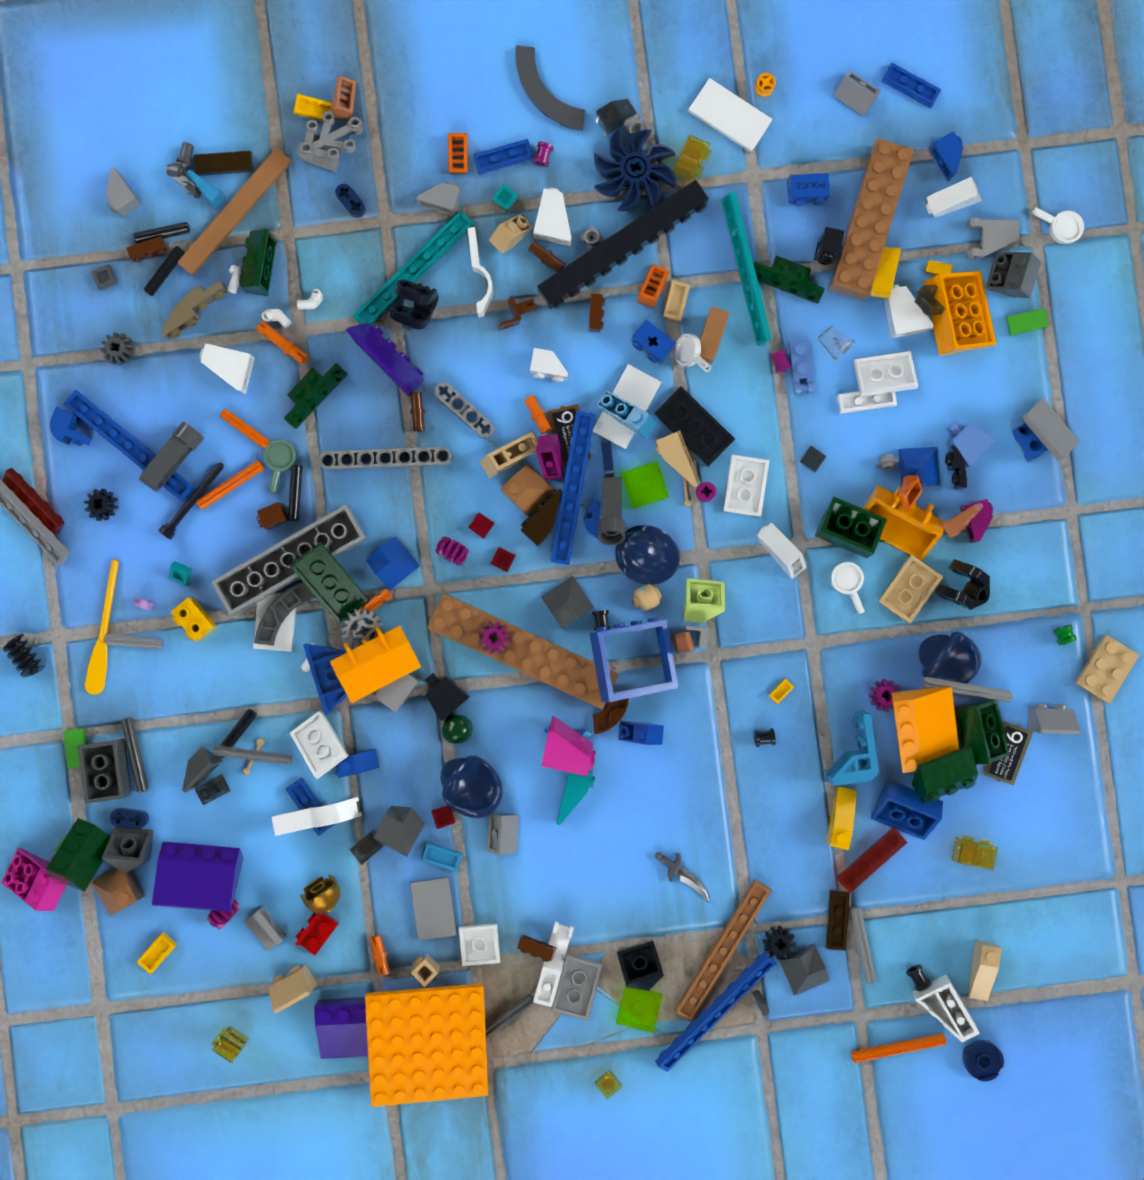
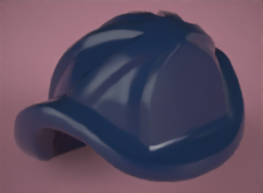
M650 525L631 527L625 531V540L616 545L615 556L619 568L629 579L635 582L651 585L663 583L675 574L679 566L680 552L677 544L670 535L657 527Z
M953 632L950 636L946 634L932 635L926 638L919 648L920 662L924 667L921 673L924 677L967 684L977 675L982 664L980 650L970 638L961 632Z
M469 755L466 758L452 759L442 767L440 775L443 787L442 797L451 809L470 818H483L495 811L503 796V786L497 772L490 764L478 756Z

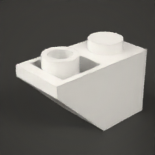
M534 348L530 366V374H534L533 377L538 379L550 377L555 382L568 381V372L553 351Z

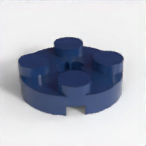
M978 1040L964 1048L963 1064L967 1072L980 1081H991L999 1075L1000 1069H1003L1004 1058L1001 1051L991 1041ZM982 1056H984L985 1058L988 1057V1060L985 1061V1065H982L981 1062L979 1063V1060Z

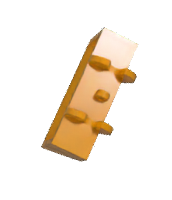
M878 485L868 498L863 509L887 519L880 539L922 561L943 535L945 521L932 515L933 512L931 510L934 505L931 503L923 510L917 507L915 502L908 512H904L900 498L901 487H898L895 493H892Z
M377 626L375 629L379 635L378 637L369 642H366L365 639L361 640L363 645L353 650L350 649L346 642L343 645L347 653L330 661L351 703L421 668L401 626L382 634Z

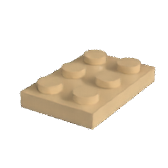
M910 555L877 602L908 624H911L943 576L915 556Z
M1103 635L1075 684L1110 704L1138 659L1139 654L1112 637Z

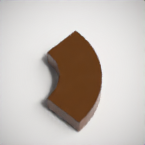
M629 698L608 702L601 712L593 714L595 734L611 729L621 720L626 712Z

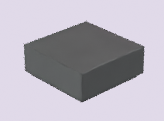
M109 264L91 271L99 290L118 283Z

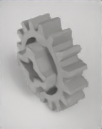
M362 608L361 612L354 609L353 615L348 612V620H342L345 625L340 626V628L345 632L341 633V636L346 638L344 640L345 643L350 644L353 649L356 646L363 645L362 641L354 640L352 637H359L361 640L365 639L366 642H369L379 636L375 627L383 624L378 620L379 616L377 614L373 615L372 610L366 612L365 608ZM363 617L369 618L372 621H364Z

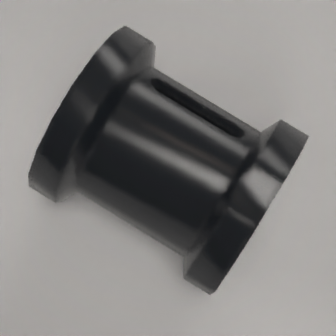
M609 610L592 612V615L595 617L594 631H597L596 628L605 626L611 629V626L608 624L607 615Z
M773 728L760 732L754 730L756 747L765 744L776 745Z
M921 964L910 967L906 972L907 976L913 980L917 991L923 990L931 984V980L923 973Z

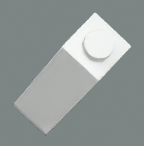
M969 177L927 196L928 203L925 205L928 213H932L936 218L978 203L982 199L975 181L972 177Z
M544 188L533 232L534 239L571 247L572 238L563 193L556 188Z
M893 285L891 297L883 298L891 339L930 331L934 327L933 323L906 286L899 287V285Z
M205 343L204 348L200 352L201 363L237 391L246 394L255 358L248 353Z
M773 523L760 529L759 534H757L759 542L791 579L795 578L806 568L803 554Z

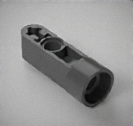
M183 421L139 477L141 482L155 492L164 486L191 451H195L204 440V437L198 431Z
M602 477V519L598 522V540L605 545H618L625 540V522L622 519V477Z

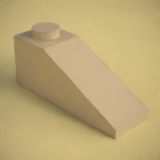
M679 430L657 439L655 448L658 455H662V458L694 487L699 486L701 483L681 431Z
M530 432L487 454L480 461V464L488 477L492 478L535 453L538 440L534 433Z
M975 940L968 998L985 1001L989 999L999 970L1002 950L994 942Z

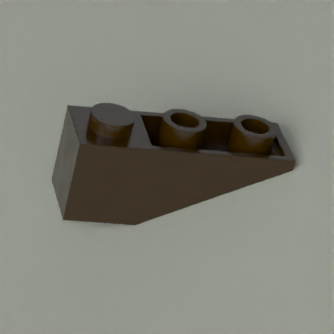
M561 488L558 491L554 489L547 498L549 500L546 504L543 505L541 503L534 510L536 514L531 519L528 517L521 524L523 527L521 532L537 547L551 534L562 495Z

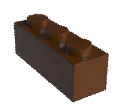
M161 236L126 247L129 258L133 262H140L142 259L152 258L154 255H161L168 251L165 241Z
M591 294L589 332L601 333V329H603L604 322H601V318L604 317L602 305H605L603 294Z
M522 935L517 949L549 962L553 960L557 947Z

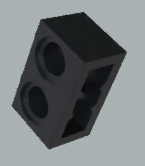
M825 227L818 238L814 260L822 265L832 264L840 254L845 231Z

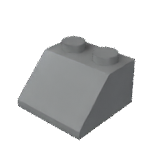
M1035 704V707H1028L1027 730L1039 733L1080 735V728L1074 710L1067 709L1066 705L1054 704V708H1047V704Z

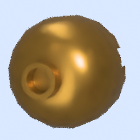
M327 875L329 878L324 880L323 877H319L304 888L305 893L301 894L300 898L309 910L315 913L330 912L335 908L340 899L341 890L337 880L332 875Z

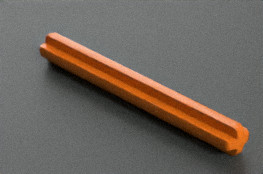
M941 1033L851 1052V1058L854 1063L943 1046L947 1044L946 1037Z

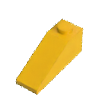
M837 786L825 841L829 846L849 850L854 826L857 790Z

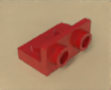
M313 912L307 920L309 923L306 929L302 928L295 937L298 940L294 945L298 947L300 944L314 956L339 924V922L325 912L317 914Z

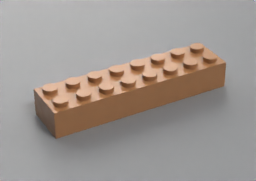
M876 139L871 148L828 290L863 301L869 296L914 149L883 139Z

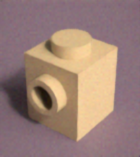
M427 953L424 957L419 956L414 961L411 974L425 987L439 973L441 967Z

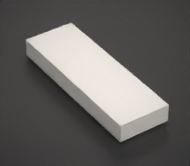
M859 391L837 395L839 414L897 405L895 392L860 397Z

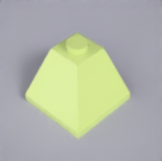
M686 579L684 621L704 623L725 611V582Z

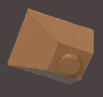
M527 464L500 490L523 513L530 517L534 510L547 500L548 495L554 488Z
M116 868L92 882L94 889L110 916L145 896L131 871L124 873Z

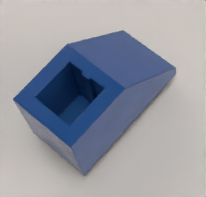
M620 721L618 740L645 745H662L664 725Z

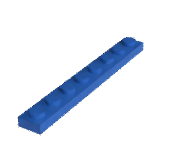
M75 389L65 401L64 405L142 470H145L155 458L156 454L78 390ZM176 471L163 486L182 502L195 488Z
M576 411L551 562L570 565L595 419L594 413Z
M766 952L757 956L754 963L749 968L743 970L741 976L730 983L727 989L716 997L714 1002L707 1009L703 1010L700 1016L693 1023L689 1024L686 1030L676 1037L666 1050L659 1054V1057L655 1060L658 1067L668 1072L776 964L774 959Z

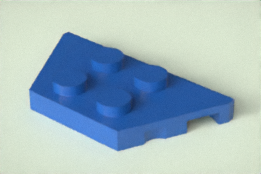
M305 643L303 647L325 715H328L347 696L330 661L347 652L345 649Z

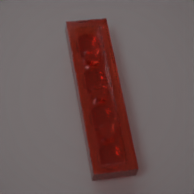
M13 468L6 470L2 482L15 493L22 503L27 505L29 510L41 520L42 524L54 536L59 534L65 523L61 516L51 509L49 504L36 493L33 487H30L19 473Z
M892 827L836 877L837 880L851 893L908 842Z

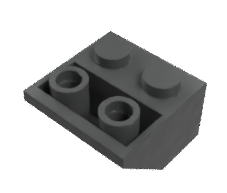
M996 252L986 289L1010 297L1030 298L1041 261L1032 252Z

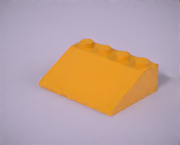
M981 271L938 274L923 281L939 356L997 345Z
M951 686L891 693L903 773L916 772L919 764L959 750Z

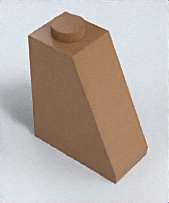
M712 306L700 337V357L708 364H712L715 359L730 314L728 311Z

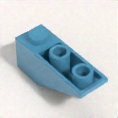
M608 390L604 392L595 405L645 439L648 438L657 424L649 413Z

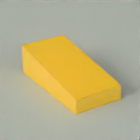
M928 260L925 272L933 275L951 273L953 265Z
M784 679L768 697L775 704H778L794 686L787 679Z

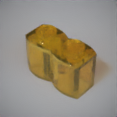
M689 134L673 173L691 182L696 180V178L700 179L704 170L701 167L703 161H708L712 152L709 149L711 143Z
M962 835V838L956 837L952 860L961 864L993 870L998 847L992 845V841L981 839L980 842H976L974 837Z
M231 1026L228 1029L223 1028L212 1043L214 1046L212 1051L228 1062L233 1063L249 1038Z

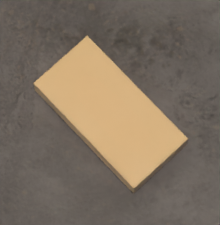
M672 280L662 318L681 323L690 284Z

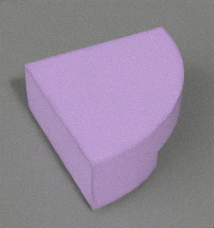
M137 597L133 605L142 609L153 610L155 603Z

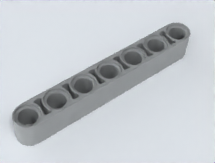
M446 447L325 451L320 454L318 461L320 466L326 470L335 471L448 466L451 464L453 456ZM447 452V460L440 461L438 458L439 454ZM405 453L409 454V461L402 463L400 460L401 456ZM422 453L429 454V459L426 462H421L419 459ZM385 454H389L391 457L388 463H382L381 461L382 456ZM365 455L371 456V461L368 464H363L362 460ZM332 456V464L326 466L324 463L325 459ZM346 456L352 457V462L349 465H345L343 462Z

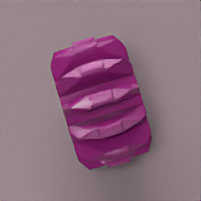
M442 537L437 544L435 552L445 560L460 566L465 562L469 550L451 538Z
M497 621L495 628H493L492 622H488L489 630L485 626L481 627L486 632L485 634L478 633L479 637H484V640H480L478 643H486L482 649L483 651L491 647L490 654L494 653V648L500 654L501 649L499 646L507 650L508 647L504 642L510 643L511 639H505V636L510 635L511 632L503 633L507 627L506 625L498 629L500 622ZM493 632H496L497 636L500 637L499 642L492 643V639L489 638L490 634L493 635Z
M882 679L881 683L875 681L876 688H869L871 691H874L873 694H868L869 698H874L870 704L876 705L877 710H881L883 707V710L888 712L889 707L893 709L891 693L896 692L900 687L899 685L893 686V680H890L888 683L886 679ZM882 693H888V697L882 698Z
M234 899L231 912L211 911L207 916V920L213 927L220 930L240 909V904Z

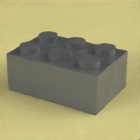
M124 738L77 746L85 804L123 799L131 796Z

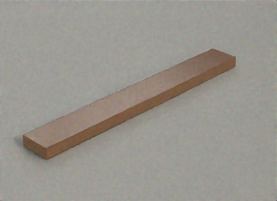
M275 148L177 263L194 276L292 163L291 159L278 148Z
M754 879L674 1009L677 1014L692 1022L772 890Z

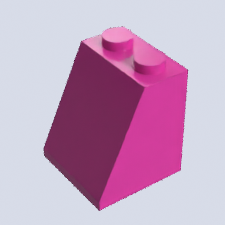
M552 716L541 766L587 776L588 771L593 770L596 751L592 750V742L558 718Z

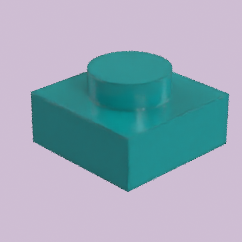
M502 184L492 197V201L508 212L518 199V194L505 184Z
M174 561L170 565L169 579L187 586L190 582L192 569Z

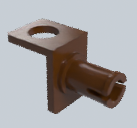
M510 296L508 304L514 319L500 323L499 331L519 325L522 314L536 311L535 304H532L534 303L533 299L517 304L513 296Z

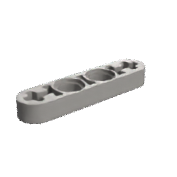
M441 382L435 387L436 396L480 437L489 439L494 435L495 429L493 424L450 384ZM442 387L443 389H445L447 387V392L451 396L453 395V393H455L456 395L451 397V399L449 400V398L445 394H443L442 396L440 395V388ZM454 400H462L463 407L461 409L453 408ZM475 412L477 420L469 422L467 420L468 413ZM483 419L484 421H482L481 424L485 427L489 425L490 433L482 434V428L479 425L477 426V428H475L474 426L479 424L480 420Z

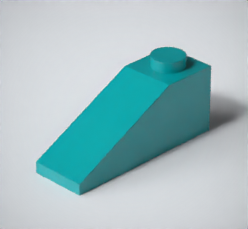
M591 770L588 771L587 776L568 772L557 817V825H561L588 793L589 787L593 788L595 776H592L593 772Z

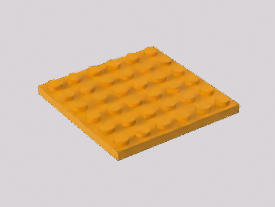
M483 983L365 993L371 1107L488 1096Z

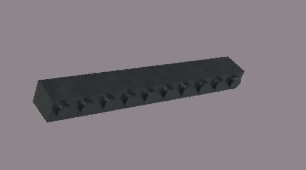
M694 180L539 284L537 291L549 309L560 307L565 303V299L578 295L581 292V288L584 286L590 287L596 282V278L601 275L603 277L608 275L612 271L611 268L616 265H623L632 254L635 256L642 252L643 247L647 244L652 245L657 242L660 235L663 233L669 234L675 229V225L680 222L681 224L687 222L691 218L690 215L695 212H702L707 207L708 196L697 180Z

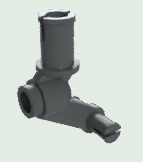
M183 142L179 157L175 163L167 166L166 172L188 194L199 198L201 192L193 182L185 177L186 169L192 164L190 160L194 146Z

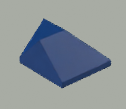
M937 447L898 449L901 487L904 477L909 475H918L921 486L940 485Z
M397 537L379 546L366 560L374 574L389 590L420 567Z

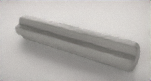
M106 634L105 644L151 649H162L163 640L157 638Z

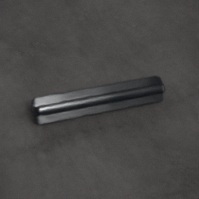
M187 222L136 232L133 234V238L136 244L160 236L163 239L190 233V226Z
M175 246L145 286L144 291L147 294L154 296L178 264L177 262L185 254L184 250Z
M301 465L291 466L289 521H299L302 483Z
M248 709L222 742L221 747L224 745V748L225 746L230 748L231 746L232 749L257 716L254 710Z

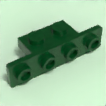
M779 256L775 257L772 267L753 262L759 282L816 304L819 303L825 288L807 282L811 272L810 268Z
M337 363L324 376L312 368L287 394L296 405L284 419L297 429L347 376V373Z

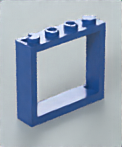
M659 617L647 619L648 623H642V620L630 622L631 626L625 627V623L613 625L614 629L608 630L607 626L596 628L597 632L589 633L601 702H613L679 688L667 620H659ZM655 627L665 682L613 692L604 637Z

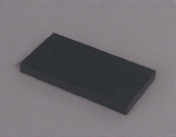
M681 386L654 413L673 433L680 430L686 446L708 467L735 440Z

